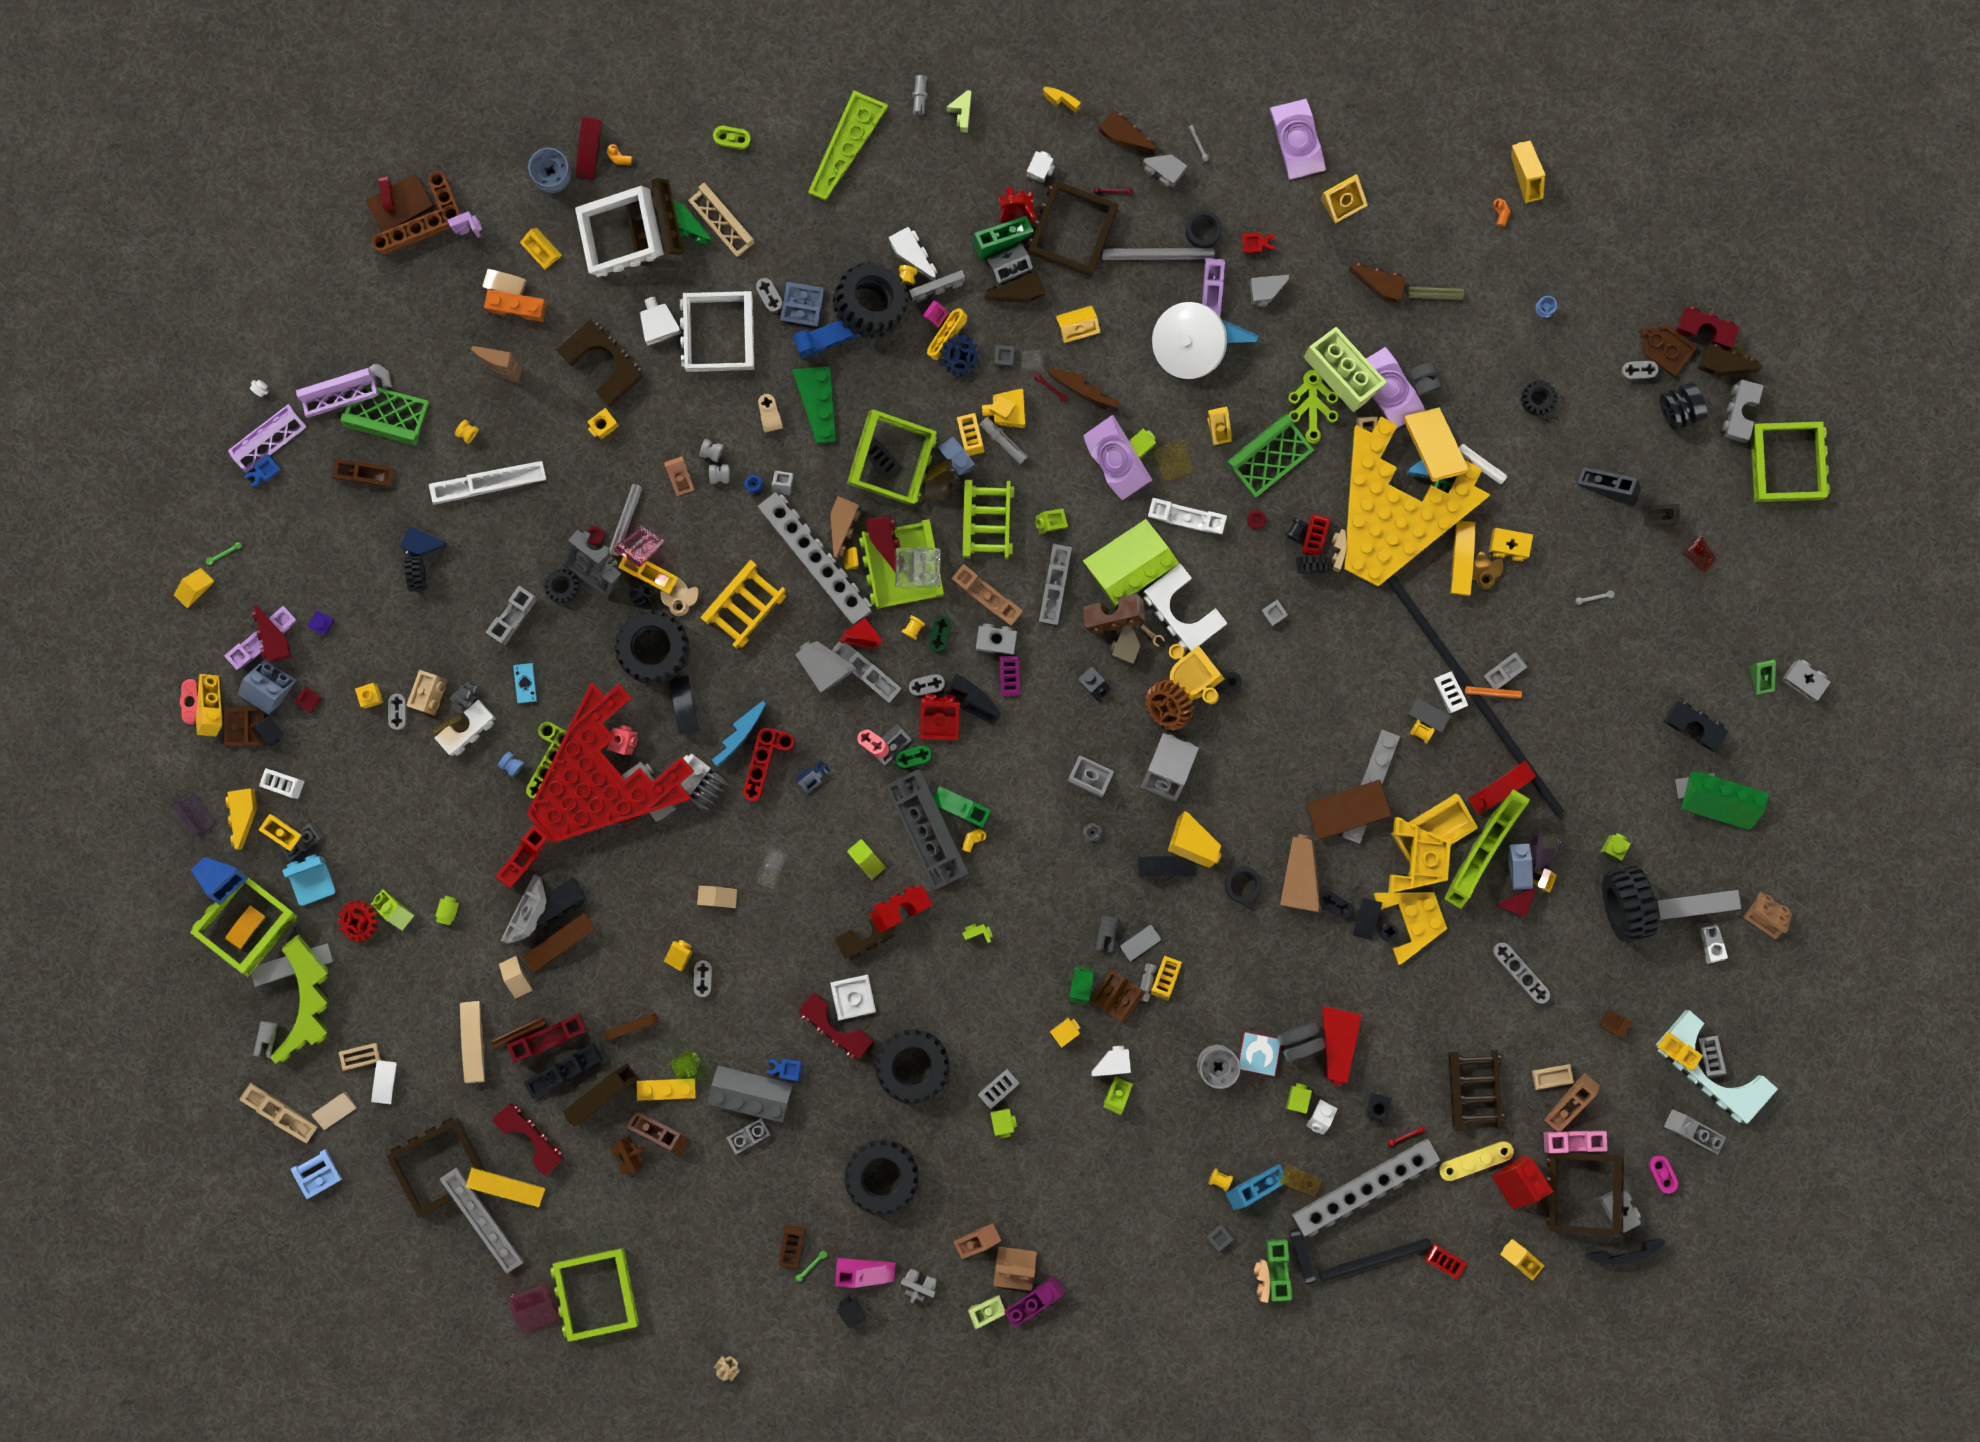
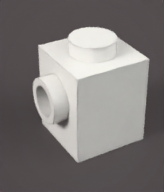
M1036 151L1026 176L1044 184L1047 175L1051 176L1055 168L1052 165L1053 158H1051V155L1043 151L1041 153Z

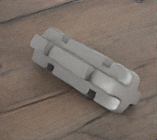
M1149 963L1145 965L1144 971L1146 973L1143 974L1140 986L1145 991L1141 1001L1146 1002L1149 1001V991L1152 990L1154 981L1153 973L1156 972V965Z

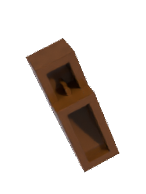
M335 458L331 479L391 487L394 468Z

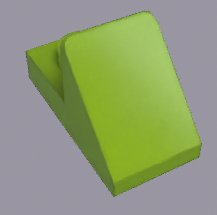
M1115 1076L1104 1100L1103 1107L1121 1115L1133 1084Z

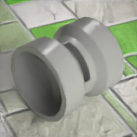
M705 439L701 446L699 457H709L713 462L718 463L724 445L719 443L713 444L711 440Z
M723 464L721 467L709 465L710 484H716L720 481L724 484L730 483L729 464Z

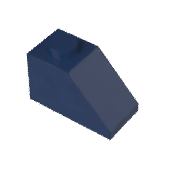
M409 526L400 547L405 550L404 553L406 555L422 557L446 548L447 543Z

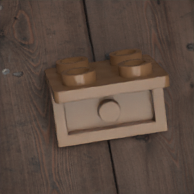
M1762 892L1758 893L1755 903L1744 914L1746 920L1774 939H1777L1782 932L1786 933L1788 931L1792 913L1786 906L1778 904L1771 896Z
M998 1247L994 1286L1031 1291L1035 1276L1036 1251Z

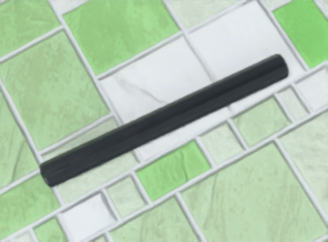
M1429 1238L1418 1240L1320 1270L1319 1276L1322 1282L1429 1250L1432 1248Z

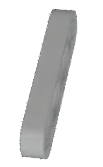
M1497 943L1492 950L1494 957L1533 1001L1539 1004L1546 1003L1550 998V992L1508 944ZM1498 947H1505L1506 950L1504 952L1506 953V955L1510 956L1512 954L1513 957L1509 958L1506 961V963H1504L1503 960H1505L1506 957L1504 955L1497 954L1499 952ZM1513 960L1518 961L1520 964V968L1517 971L1510 969L1509 965ZM1525 975H1530L1533 979L1532 984L1529 986L1523 984L1522 979ZM1538 983L1539 986H1537L1536 988L1538 989V991L1545 992L1543 994L1545 998L1537 999V992L1535 990H1532V992H1530L1529 989H1532Z

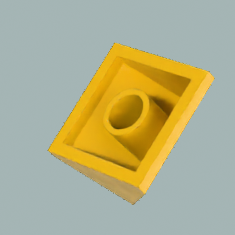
M1357 174L1323 192L1321 197L1322 203L1335 224L1368 206Z

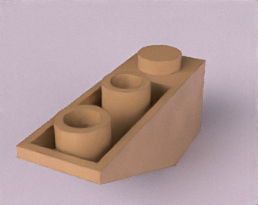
M839 496L830 513L834 559H838V556H843L846 549L844 545L846 538L850 539L854 530L851 528L854 521L857 522L861 515L858 504Z

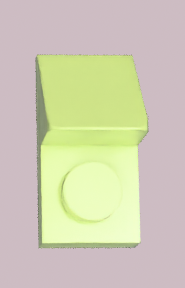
M969 90L947 106V112L961 113V115L958 114L957 126H960V132L968 133L971 91Z
M995 1296L981 1304L973 1305L968 1310L975 1329L1005 1315V1309L1000 1296Z

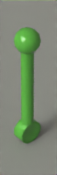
M236 542L233 547L219 555L207 558L206 564L212 565L214 561L235 549H241L242 544Z
M821 1251L819 1253V1257L816 1260H814L801 1274L796 1275V1281L801 1282L803 1280V1277L821 1259H825L827 1257V1253L825 1251Z

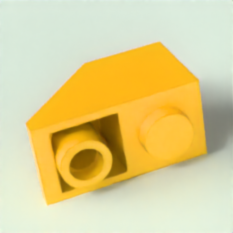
M679 940V942L673 941L664 962L679 971H683L694 951L690 949L691 945L683 940Z

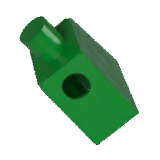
M1074 966L1068 1002L1088 1004L1094 969Z

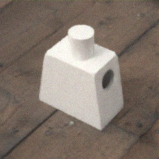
M655 297L645 300L647 310L640 312L647 345L681 334L666 304L658 305Z

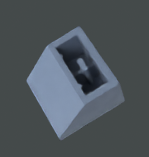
M264 659L243 678L238 695L270 715L280 706L295 684L296 679Z

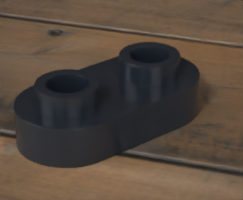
M1236 672L1222 674L1225 679L1216 685V691L1219 696L1237 691L1242 685L1241 676ZM1229 679H1234L1235 685H1229Z

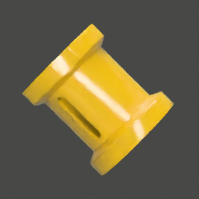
M911 615L910 622L901 632L911 639L917 640L916 636L921 627L925 626V623Z
M1417 720L1410 731V735L1421 738L1427 744L1435 729H1430L1421 724L1420 720Z
M1215 1168L1208 1184H1214L1227 1192L1233 1176L1220 1173Z

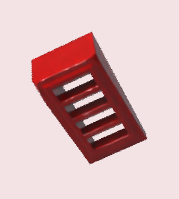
M1316 514L1311 515L1302 553L1321 555L1330 518ZM1314 521L1323 523L1324 527L1315 525ZM1312 529L1319 530V531H1323V532H1322V534L1314 533V532H1312ZM1310 536L1320 539V542L1310 540ZM1311 544L1318 546V550L1307 547V545Z
M1434 1243L1424 1258V1261L1457 1280L1467 1265L1466 1262ZM1437 1251H1440L1441 1253L1436 1262L1432 1261ZM1445 1254L1447 1257L1442 1266H1440L1439 1263ZM1452 1258L1453 1262L1447 1270L1446 1266L1449 1260ZM1458 1262L1460 1263V1265L1456 1273L1454 1274L1452 1273V1270Z

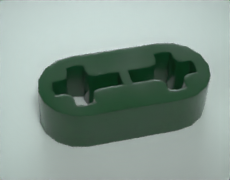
M937 617L933 623L929 646L934 652H942L946 647L951 627L947 617ZM941 620H944L948 626L943 628L942 633H938L939 626L937 623H941ZM939 635L941 636L940 642L943 643V646H939L936 649L932 642L936 641Z

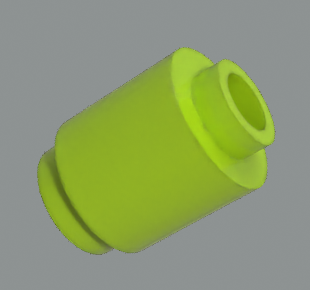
M445 896L444 899L440 898L435 915L437 917L436 922L451 925L452 921L455 920L459 906L456 898Z

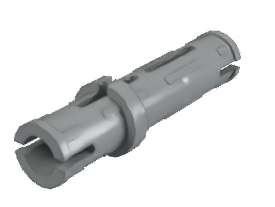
M988 416L979 424L991 436V439L1001 445L1019 465L1027 459L1028 455L1003 432L1001 427L999 428Z

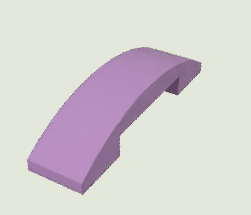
M284 606L269 617L282 634L296 622V619ZM254 632L243 643L237 644L224 656L238 671L261 654L260 648H263L262 640L259 641L257 633Z

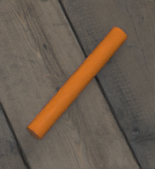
M1469 686L1465 688V694L1518 699L1522 697V692L1515 690Z

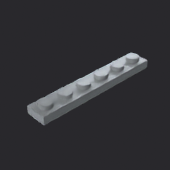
M1381 730L1361 785L1379 779L1381 784L1383 783L1400 736ZM1367 825L1344 832L1341 837L1360 844Z
M456 1167L441 1177L440 1181L506 1274L521 1265L523 1259L474 1190L466 1187L467 1180Z

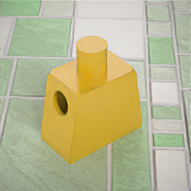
M1023 389L1000 393L1001 396L1016 404L1007 420L990 412L992 404L982 405V416H994L995 425L1025 428ZM999 394L993 395V403Z

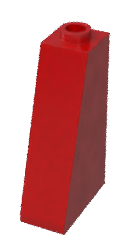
M1322 1006V1030L1326 1048H1324L1326 1078L1331 1080V1084L1342 1086V1082H1348L1362 1015Z

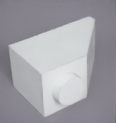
M1113 1046V1050L1108 1051L1091 1071V1076L1131 1073L1129 1049H1124V1046Z

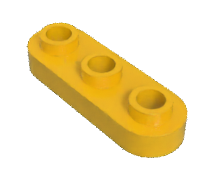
M958 308L950 313L929 345L927 354L933 360H938L943 356V353L939 352L945 349L943 342L949 343L948 338L954 339V335H957L966 324L967 314L962 309Z

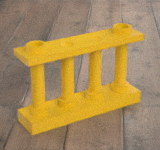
M752 560L745 565L700 617L707 624L710 621L712 623L715 622L736 641L732 645L736 649L739 646L742 648L748 642V635L776 603L780 604L786 598V589L782 587L777 591L758 575L757 565ZM747 579H753L773 596L766 606L744 588L745 585L743 583ZM735 593H740L761 611L754 620L732 603L731 597ZM723 607L725 609L728 608L748 625L741 635L719 617L720 614L718 612Z

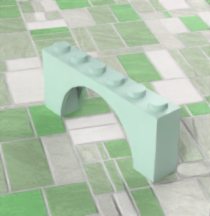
M1685 1010L1667 1032L1672 1033L1682 1042L1695 1049L1698 1033L1705 1023L1690 1010ZM1663 1037L1655 1044L1656 1046L1659 1045ZM1659 1049L1657 1050L1663 1057H1669ZM1675 1060L1672 1063L1679 1071L1684 1070L1688 1074L1687 1078L1692 1083H1699L1703 1087L1701 1089L1703 1093L1708 1097L1713 1096L1717 1099L1716 1104L1723 1110L1728 1109L1732 1113L1731 1117L1739 1124L1741 1122L1748 1124L1777 1091V1088L1764 1076L1758 1075L1753 1081L1741 1087L1725 1088L1708 1079L1698 1064L1692 1072Z

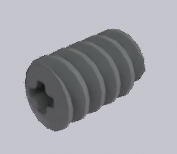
M711 769L713 774L706 773L708 780L701 779L704 786H696L699 792L692 791L695 798H691L690 801L700 809L709 810L710 808L707 803H715L712 796L718 798L719 795L716 791H724L721 784L728 786L727 780L713 769Z

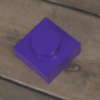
M316 610L307 627L326 636L334 619Z

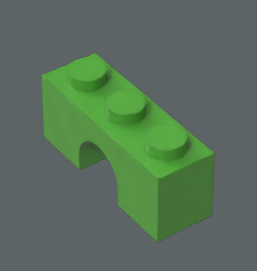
M1286 1239L1266 1240L1267 1263L1270 1275V1299L1272 1301L1292 1300L1291 1281L1288 1273V1241Z

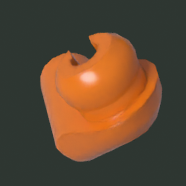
M1498 198L1493 203L1499 215L1496 225L1505 227L1510 215V209L1504 200Z

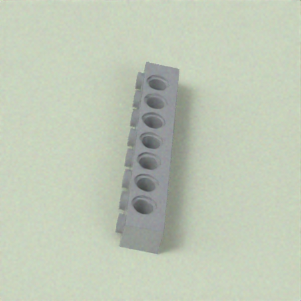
M776 492L758 505L759 510L854 626L872 613L870 609L872 605L865 597L862 599L858 595L860 590L854 583L850 584L846 580L848 575L842 568L837 569L834 565L835 559L830 553L825 554L822 550L824 546L819 539L814 540L810 535L812 531L806 523L802 525L798 519L801 517L794 509L790 510L787 507L788 501L782 494L778 496ZM778 510H784L786 512V515L783 518H777L775 516ZM789 525H797V531L789 533L787 531ZM807 539L810 541V544L806 548H801L799 546L800 541ZM820 554L822 556L821 561L818 563L812 562V555ZM827 568L834 571L833 575L829 578L823 576V571ZM838 583H843L846 586L843 592L835 591V586ZM855 598L857 605L849 607L847 605L848 599Z
M1425 1139L1291 1215L1304 1237L1307 1235L1312 1237L1319 1232V1228L1323 1226L1327 1228L1335 1224V1219L1341 1216L1342 1218L1348 1217L1353 1213V1209L1357 1207L1361 1209L1369 1205V1200L1374 1197L1379 1199L1387 1194L1386 1191L1390 1188L1395 1190L1401 1187L1406 1179L1413 1180L1419 1177V1172L1426 1169L1429 1171L1437 1166L1436 1163L1440 1159L1430 1141ZM1419 1155L1422 1162L1419 1166H1414L1412 1160L1415 1156ZM1403 1165L1405 1172L1403 1175L1398 1176L1396 1174V1167ZM1386 1174L1388 1182L1385 1185H1380L1379 1177ZM1370 1184L1371 1192L1369 1194L1362 1193L1363 1185ZM1349 1193L1354 1195V1201L1351 1204L1345 1202V1196ZM1331 1203L1337 1204L1338 1208L1335 1213L1328 1212V1206ZM1317 1212L1321 1216L1320 1221L1313 1223L1311 1215Z

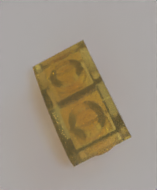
M1286 1164L1279 1183L1315 1197L1322 1179Z

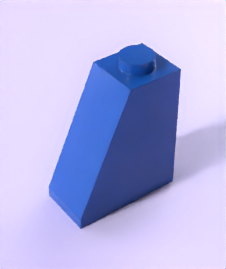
M204 857L191 869L206 895L218 905L248 880V877L237 868Z

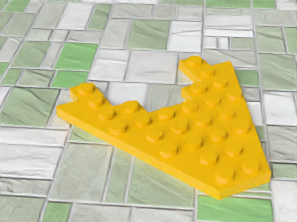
M1383 417L1379 418L1372 433L1357 425L1354 428L1346 552L1344 558V570L1377 587L1490 495L1474 486L1483 469L1468 461H1465L1469 469L1468 472L1457 475L1448 494L1431 485L1423 501H1420L1389 485L1397 467L1380 458L1398 425Z

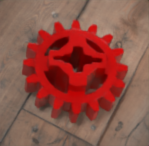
M361 900L347 902V905L341 907L343 911L338 912V915L341 916V919L337 920L338 923H341L338 929L344 930L343 937L349 935V941L354 939L356 942L368 940L369 937L375 935L373 931L378 929L375 923L379 922V919H375L378 912H372L374 906H367L368 901L362 903Z

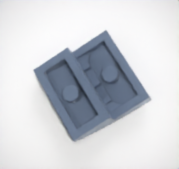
M787 282L780 320L818 326L825 288Z

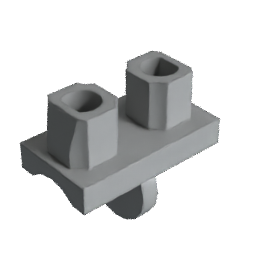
M910 1268L906 1277L903 1276L901 1284L914 1289V1291L906 1289L905 1292L906 1295L911 1296L910 1303H914L915 1299L923 1301L925 1297L919 1294L918 1291L930 1297L934 1296L937 1279L927 1275L922 1285L916 1282L920 1272Z

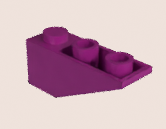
M1053 1275L1006 1309L1004 1313L1013 1326L1017 1327L1059 1299L1066 1290L1056 1275Z

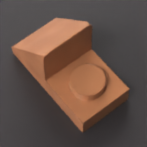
M683 457L664 462L676 496L695 490Z

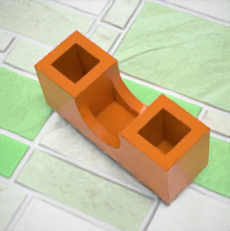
M487 289L484 309L487 313L504 316L506 314H514L527 320L543 322L547 303L544 299Z

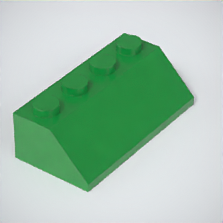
M1690 772L1681 809L1751 830L1765 812L1769 793L1702 772Z

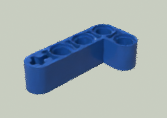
M836 321L812 332H808V330L800 331L794 334L792 338L800 358L803 359L808 357L807 355H814L824 351L825 348L829 349L843 343V341L846 342L859 337L861 334H852L851 329H845L842 326V321Z

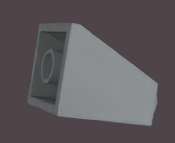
M1163 733L1141 788L1176 802L1185 785L1199 748L1190 742H1184L1173 735Z

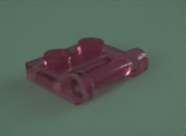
M639 525L624 541L614 545L613 549L616 554L623 555L640 567L664 547L665 541L644 526ZM639 537L642 538V539H640L636 544H634L631 548H627V547L630 546L634 541H636Z

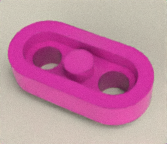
M1663 1156L1652 1157L1649 1161V1169L1657 1187L1664 1193H1673L1678 1187V1181L1669 1161ZM1657 1162H1660L1662 1165L1660 1169L1655 1167ZM1665 1180H1669L1670 1185L1668 1187L1664 1186Z

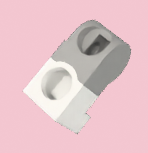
M1713 925L1701 928L1700 932L1704 943L1707 964L1727 959L1728 956L1719 927Z

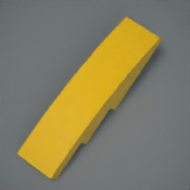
M1459 520L1456 523L1450 594L1471 595L1475 522Z

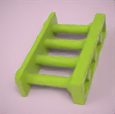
M965 480L963 558H970V553L974 554V552H1005V559L1012 555L1013 543H1009L1010 498H1014V486H1010L1011 481H1007L1006 488H982L972 485V480ZM976 495L1006 496V507L976 506V504H972V497H976ZM975 514L1006 515L1005 526L975 525V523H971V516H975ZM975 533L1005 534V545L974 544L975 542H971V535H975Z

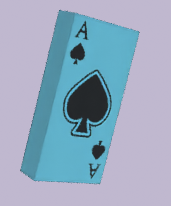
M533 663L513 665L517 703L538 702Z

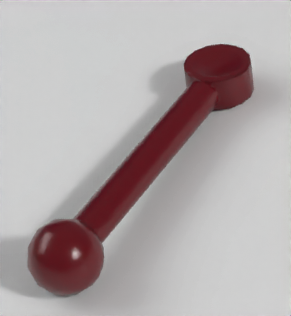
M1094 188V193H1126L1127 195H1132L1133 189Z
M1036 374L1034 376V379L1036 381H1040L1052 392H1054L1059 397L1060 401H1066V394H1061L1060 392H1058L1055 388H1053L1050 384L1043 380L1040 374Z

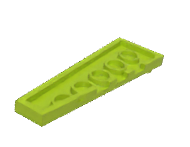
M853 90L808 194L827 201L888 108L887 104Z

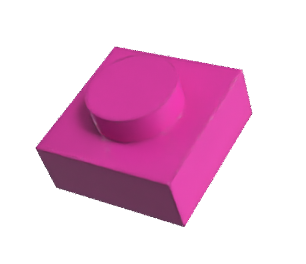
M933 300L923 316L932 325L939 328L949 312L941 304Z

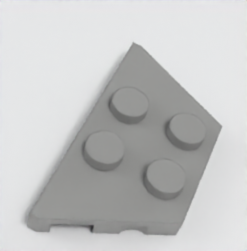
M533 874L502 936V942L510 944L527 938L535 930L537 920L544 912L547 902L540 876Z

